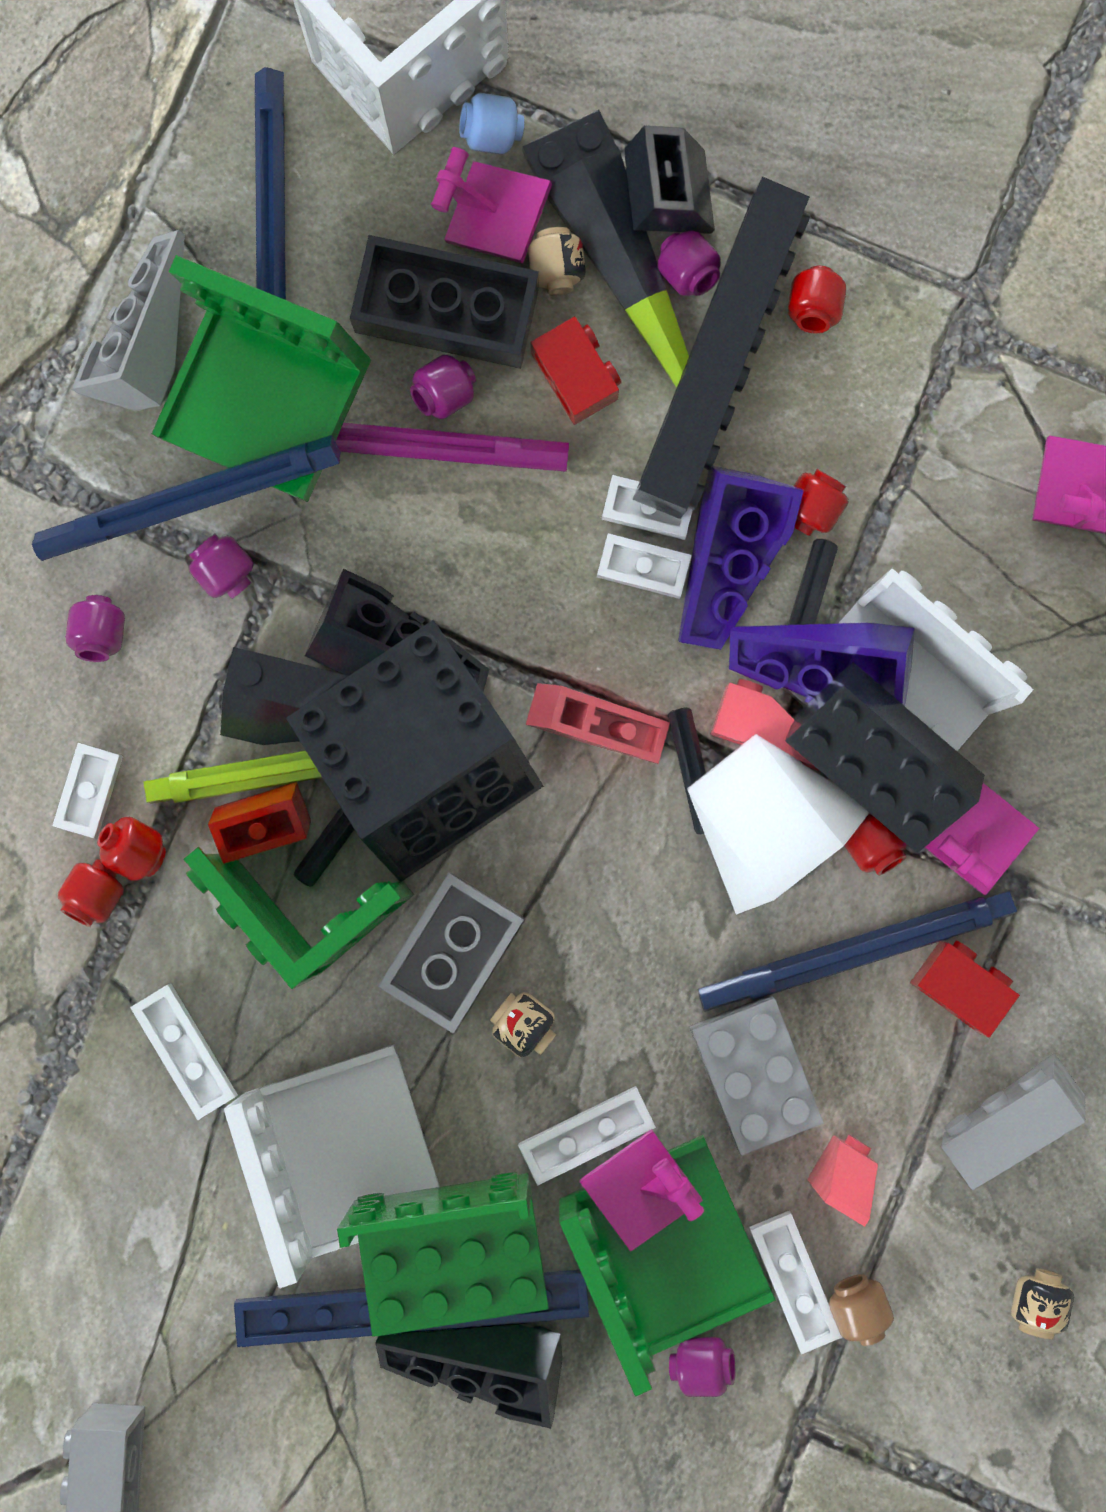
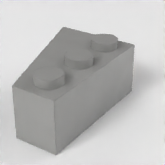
M1053 1053L1004 1090L991 1095L971 1114L967 1115L964 1113L950 1121L945 1126L946 1132L943 1135L941 1148L973 1191L1085 1123V1094L1057 1055Z

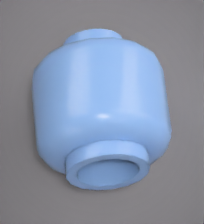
M478 93L472 97L470 103L465 102L463 104L459 133L461 138H466L467 145L471 150L505 154L510 151L514 141H521L524 131V116L517 114L516 103L512 98Z

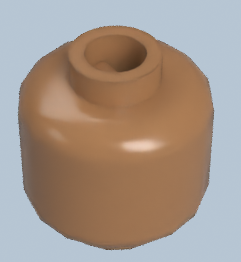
M864 1274L853 1275L838 1282L834 1286L835 1292L829 1299V1306L840 1335L848 1341H860L862 1346H870L882 1341L886 1336L885 1331L894 1321L893 1311L882 1284L876 1280L868 1279Z

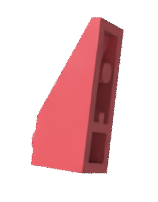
M739 679L737 685L729 683L726 686L710 735L742 745L757 734L801 761L808 768L821 772L785 741L790 727L795 720L771 696L762 693L763 686L744 679Z
M537 683L526 725L565 738L659 764L670 722L564 686Z
M833 1135L807 1180L825 1203L865 1227L870 1219L878 1164L868 1156L871 1148L851 1135H848L845 1141Z

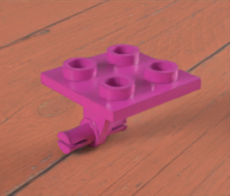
M452 147L445 169L438 172L436 181L439 185L430 204L432 208L447 213L452 198L457 202L444 238L445 242L523 264L550 192L551 181L473 161L465 182L460 176L469 154L461 148Z
M1051 435L1047 436L1032 517L1033 521L1106 534V446Z
M983 783L979 802L924 848L982 895L986 896L1040 828Z
M652 1129L580 1179L584 1189L630 1251L683 1214L687 1216L689 1221H693L704 1212V1208L699 1204L703 1201L701 1196Z

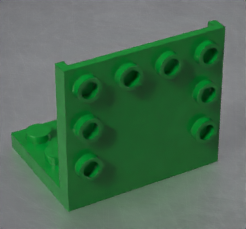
M176 255L168 272L182 284L180 290L188 296L195 298V304L206 310V313L151 434L226 468H231L330 435L336 441L371 363L370 357L337 321ZM322 470L272 487L308 502Z
M197 847L184 858V861L191 868L186 872L191 882L203 894L208 890L220 903L216 910L221 918L232 929L239 926L250 939L246 943L250 953L262 965L269 962L291 989L319 976L414 896L413 892L404 882H377L356 899L361 906L358 910L341 912L320 930L325 937L314 947H311L239 859L223 864L219 854L204 853L200 847Z
M703 1135L668 1150V1152L701 1196L703 1201L699 1204L704 1208V1212L693 1221H689L687 1216L683 1214L632 1251L628 1249L584 1188L559 1198V1223L635 1397L652 1390L650 1373L656 1371L652 1361L654 1359L653 1355L776 1301Z
M517 1172L501 1173L491 1176V1179L385 1196L384 1193L363 1195L354 1200L337 1228L340 1248L349 1247L354 1237L358 1235L372 1337L549 1309L529 1173L519 1175Z

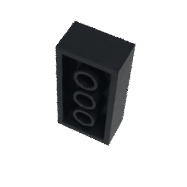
M368 235L350 321L354 332L358 334L521 369L539 291V271Z
M854 662L847 666L794 717L795 721L792 723L785 740L916 853L920 852L969 811L980 799L985 775Z

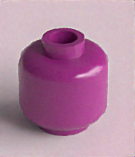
M686 231L681 234L674 233L662 243L660 248L661 254L658 258V270L680 295L700 296L715 286L720 278L721 257L699 232Z
M443 354L414 373L413 386L410 387L411 397L417 408L425 416L432 415L438 419H446L472 402L474 398L473 384L476 382V377L466 361L461 360L459 362L453 356Z
M214 533L189 554L192 559L189 565V573L212 598H218L227 593L233 599L251 584V581L246 576L253 569V561L232 536L226 535L219 538Z
M89 595L86 597V600L76 602L70 607L65 636L67 646L75 651V656L81 660L89 662L109 660L111 655H115L122 648L125 626L124 612L119 607L113 605L110 598L102 595Z
M719 1337L690 1338L679 1344L677 1353L670 1354L671 1381H678L681 1392L687 1397L722 1396L726 1392L728 1385H734L736 1362L734 1351L732 1348H727L724 1341Z

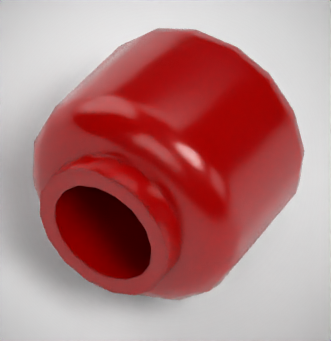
M822 265L813 266L798 273L791 283L788 315L805 332L818 334L828 331L829 328L837 325L843 317L846 298L845 281L831 268Z
M816 469L814 474L805 472L799 476L794 484V487L804 490L794 528L808 536H811L814 530L828 533L834 528L849 503L847 495L843 493L846 486L819 469Z
M869 813L844 846L863 872L875 871L880 876L889 872L906 859L907 856L904 851L908 845Z
M130 816L123 817L114 824H107L100 832L97 840V845L100 847V862L107 869L131 881L141 880L146 876L151 877L159 870L165 859L166 849L163 846L162 835L156 829Z
M95 859L92 865L81 862L75 864L57 895L58 900L63 905L60 911L88 927H91L93 922H106L124 892L122 884L115 878L117 873L107 869L99 859Z

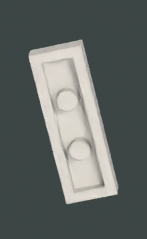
M172 984L164 986L130 1007L197 1120L238 1096Z
M635 1086L520 1142L518 1146L538 1186L656 1128Z
M786 1211L750 1226L749 1229L801 1355L842 1338L791 1212Z

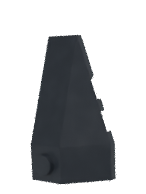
M343 568L315 627L305 657L349 676L422 628L426 620L416 612L409 616L391 602L394 595L386 589ZM446 638L482 692H484L490 669L450 638Z
M233 647L223 688L220 735L263 746L300 742L286 717L348 676Z
M522 1325L389 1334L377 1337L375 1344L380 1368L427 1387L436 1386L438 1382L458 1393L457 1399L471 1404L473 1397L496 1405L495 1414L504 1418L552 1428L563 1360L561 1335L559 1333L552 1332L541 1326L531 1328Z

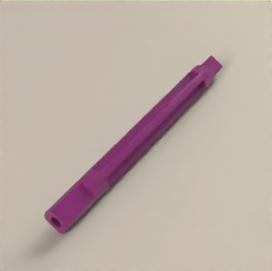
M343 423L335 441L340 452L567 472L569 452L568 442Z

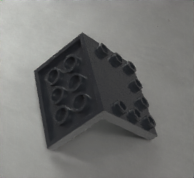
M434 620L286 717L360 839L400 882L544 787L516 740Z

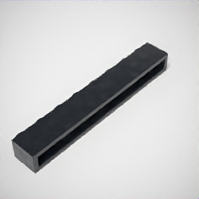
M762 176L753 193L632 500L678 519H681L688 508L696 509L705 487L698 483L703 468L711 470L720 446L713 444L719 429L722 431L727 430L735 411V407L729 405L734 390L741 393L749 376L751 368L744 366L748 353L756 354L763 340L766 329L759 327L764 313L771 316L779 299L781 291L774 288L779 275L787 276L796 253L789 250L793 238L801 239L811 215L804 212L810 196Z

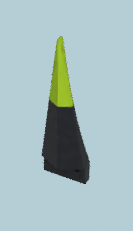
M597 110L524 145L522 152L534 177L551 181L552 186L547 197L548 201L570 232L581 239L583 250L677 388L689 355L662 275L658 270V263L647 231L634 230L627 170L619 147L616 146L600 110Z

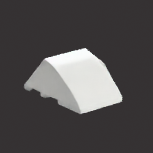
M757 734L687 788L736 914L778 898L842 848L869 814L865 808L832 780L824 778L803 765L801 761Z

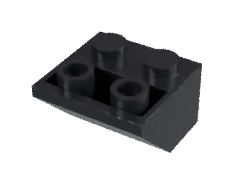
M644 125L624 148L634 230L662 232L697 231L699 233L712 234L715 231L705 150L685 128Z

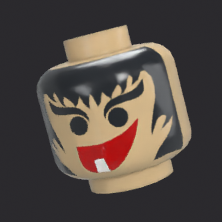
M565 227L547 228L536 234V239L529 245L528 257L530 270L539 271V287L548 289V294L550 295L571 293L574 290L573 285L583 280L586 274L581 239L575 234H571L570 230Z
M522 992L517 996L510 993L489 1020L494 1024L492 1036L520 1058L528 1056L533 1050L541 1055L556 1036V1033L550 1029L554 1023V1013L527 992Z
M1036 1269L1035 1276L1026 1275L1018 1279L1011 1315L1015 1321L1020 1323L1019 1330L1044 1339H1054L1055 1333H1062L1067 1330L1074 1302V1293L1068 1286L1061 1283L1062 1275L1044 1269Z

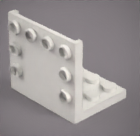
M293 0L311 61L393 155L420 132L427 133L434 129L441 121L442 114L453 104L459 106L466 102L473 94L475 86L485 77L491 79L499 74L506 66L507 59L509 58L505 0H454L381 62L363 43L366 39L357 24L348 17L343 20L334 10L336 7L334 0Z
M891 569L859 598L839 623H879L915 628L912 667L905 707L958 751L988 715L1022 704L1034 689L1025 683L1027 675L1018 666L1010 661L1002 663L990 653L992 646L983 636L975 631L967 633L954 621L957 619V616L948 606L940 601H935L933 604L920 593L922 586L913 576L905 571H900L898 574L894 569ZM783 688L804 707L808 704L805 702L806 697Z
M395 1044L245 1092L224 1108L279 1288L297 1283L312 1258L341 1249L339 1247L337 1228L354 1200H357L358 1197L373 1193H384L385 1196L440 1187ZM358 1235L354 1237L350 1246L359 1243Z

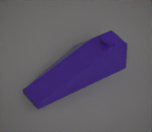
M712 466L711 470L708 471L699 509L678 638L679 642L722 649L730 636L731 628L736 626L748 607L747 602L761 579L764 581L771 569L769 566L782 545H786L793 534L803 489L755 474Z
M879 623L732 627L730 630L729 669L776 690L782 687L806 697L805 702L809 703L847 666L854 662L905 706L912 667L915 628Z

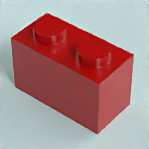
M574 316L530 342L533 358L573 425L618 400L619 388L617 386L622 383L610 361L602 362L595 350L600 347L599 342L588 324L581 327Z
M295 782L215 807L208 822V827L221 860L225 864L306 839L311 818L299 786Z
M958 940L953 945L940 941L910 981V984L978 1034L990 1038L1020 996L1010 988L1013 980L993 966L986 971L974 962L978 955Z

